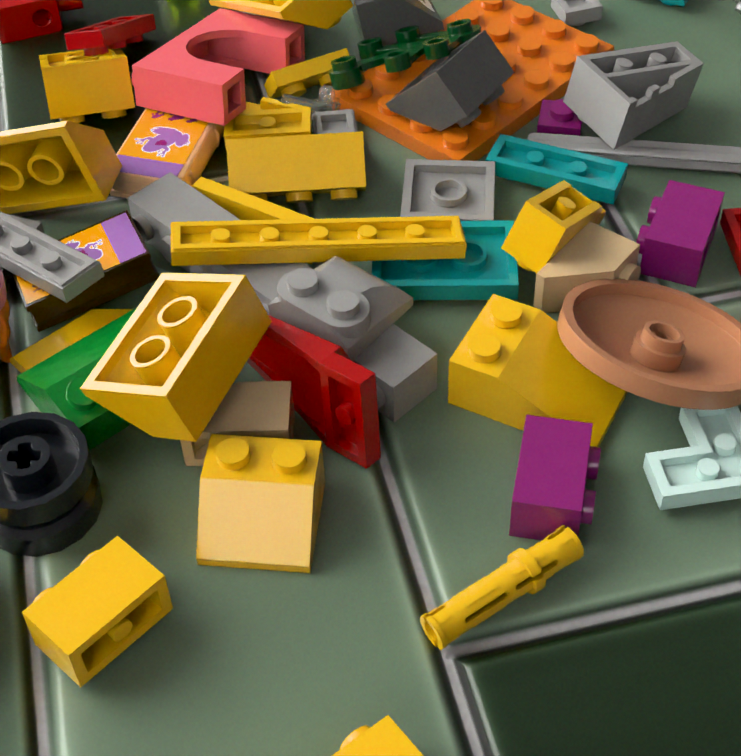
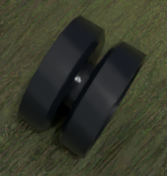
M28 412L7 417L0 421V548L12 555L31 557L60 552L86 535L97 522L103 504L96 470L92 465L91 453L86 437L74 422L55 413Z

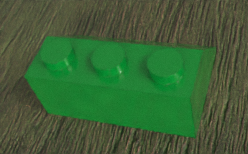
M137 307L17 376V382L42 413H55L76 424L85 435L89 450L131 425L128 421L86 397L80 387Z

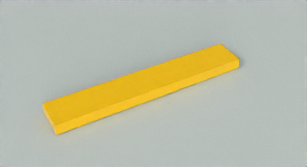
M459 216L171 222L172 266L326 262L334 256H338L348 262L465 259L467 248Z

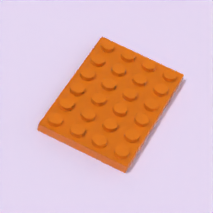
M473 0L442 20L444 30L440 31H447V24L451 22L470 19L472 25H480L481 30H485L515 73L502 84L505 92L486 106L481 103L478 107L482 113L468 125L460 128L455 123L439 131L394 113L387 107L386 103L433 62L438 60H427L425 54L414 61L410 68L403 71L389 73L386 71L385 64L366 70L364 72V83L349 89L332 92L331 105L336 110L354 109L356 121L428 160L478 161L491 151L500 134L511 136L540 114L543 99L555 101L565 96L577 56L614 51V45L513 0Z

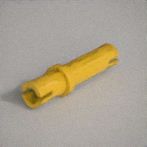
M562 525L526 550L523 548L516 549L507 556V562L498 569L420 617L421 626L428 639L436 648L438 647L439 650H442L459 638V636L490 618L527 592L533 595L546 587L547 579L584 556V549L580 539L569 527L565 528V525Z

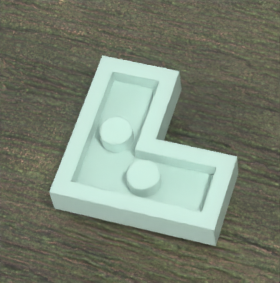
M738 406L718 410L681 408L678 419L690 447L645 454L643 469L659 510L740 499L741 412Z

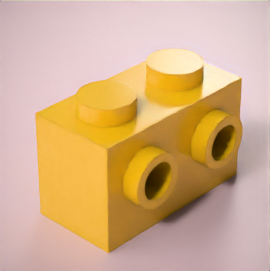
M116 536L100 550H95L85 557L79 567L54 587L42 591L33 603L22 611V614L35 645L81 688L173 609L165 575L119 536Z

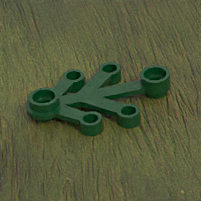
M462 19L447 24V31L420 34L419 26L416 25L400 28L395 31L397 44L383 46L380 37L362 40L357 45L360 58L364 60L357 62L354 55H349L331 61L332 69L329 70L332 87L335 90L356 87L365 82L364 70L385 64L387 72L393 73L410 68L412 63L423 54H425L427 60L444 58L450 55L452 50L482 32L481 26L472 25L470 19Z

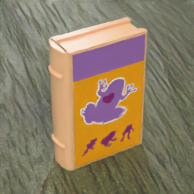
M145 108L116 154L122 164V168L110 191V195L128 198L169 172L192 186L200 178L216 147H219L220 140L224 135V126Z

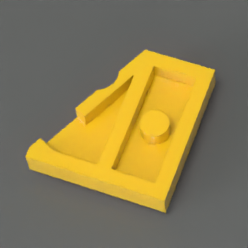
M263 97L260 100V104L246 101V109L224 126L225 149L226 139L312 134L311 107L294 103L286 104L268 97Z

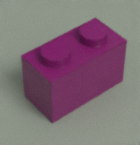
M669 180L663 196L653 197L647 218V223L651 225H642L636 243L640 244L639 254H642L640 274L696 288L718 227L725 192Z
M526 414L511 504L509 536L543 540L562 525H565V528L569 527L579 536L580 523L592 525L596 491L585 489L586 479L597 480L601 447L590 446L593 423Z

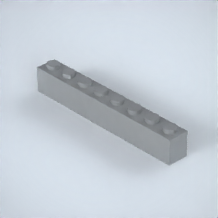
M171 172L127 198L131 218L144 243L148 242L159 250L169 263H171V222L240 220ZM305 263L180 266L187 272L196 274L246 275L268 315V304L278 297L277 284L280 278L287 272L297 268L312 269ZM392 324L353 360V362L364 366L376 374L378 411L394 423L437 389V353L395 324Z

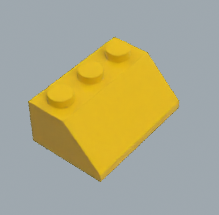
M208 0L212 6L321 29H329L337 25L341 21V17L353 7L351 0Z
M62 121L1 131L0 211L6 214L106 201L120 173L122 164L104 130L71 121Z
M363 131L226 139L229 187L268 201V197L285 196L286 203H305L313 201L312 194L330 193L331 200H353L358 198L357 191H366Z
M161 273L80 389L86 397L152 437L197 442L272 321L246 275Z

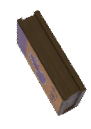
M127 210L58 240L99 261L105 274L103 278L68 303L13 274L28 313H31L38 332L159 278V273L151 260L152 257Z

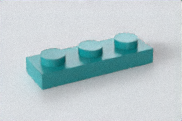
M504 134L499 135L485 161H495V176L506 180L519 181L546 189L565 180L592 201H601L613 205L626 179L628 163Z

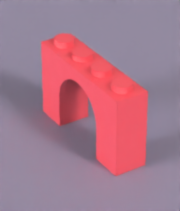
M220 8L132 65V85L135 90L136 106L225 126L246 109L244 69L270 74L271 71L305 61L304 24Z

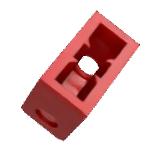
M0 0L1 43H11L60 32L63 29L62 11L84 9L83 0Z

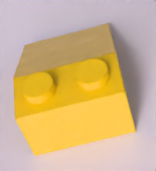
M121 48L109 49V53L95 56H84L83 50L39 55L51 120L59 119L60 122L71 121L80 123L85 121L84 115L101 113L104 119L118 118L127 115L126 109L135 108L128 60Z
M492 294L449 359V404L524 431L526 414L593 423L590 446H600L628 393L600 378L575 359L559 336L557 321L538 308L496 294Z

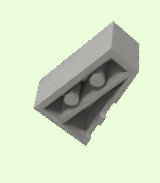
M678 41L577 56L563 102L582 122L586 123L615 150L687 108L704 63Z

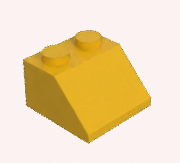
M211 434L200 476L196 549L197 565L311 573L325 488L322 441Z

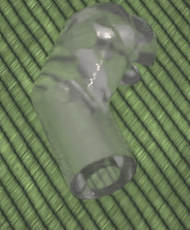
M324 85L319 89V98L307 99L284 94L281 102L311 107L312 116L314 112L339 110L341 107L339 99L342 92L341 90L333 89L331 85Z

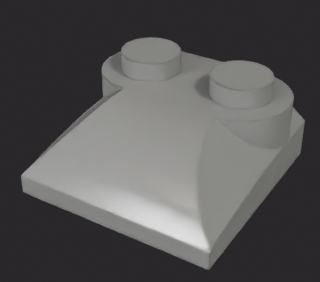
M334 256L315 269L297 268L284 274L277 284L278 297L268 304L270 316L341 346L353 361L413 306V297L350 262Z

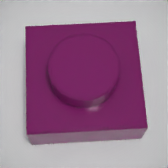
M543 99L537 124V133L580 136L583 122L563 102L564 99L555 101Z

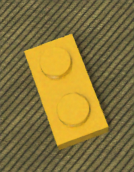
M347 48L271 71L264 84L268 97L274 99L283 96V99L288 101L302 96L307 92L306 88L320 84L322 89L332 87L329 70L332 69L331 61L343 56H349Z

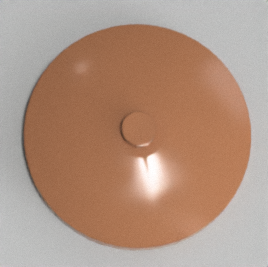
M631 279L593 280L582 283L567 293L557 321L559 336L575 359L600 378L634 395L675 407L718 410L741 405V323L728 313L700 298L677 289Z

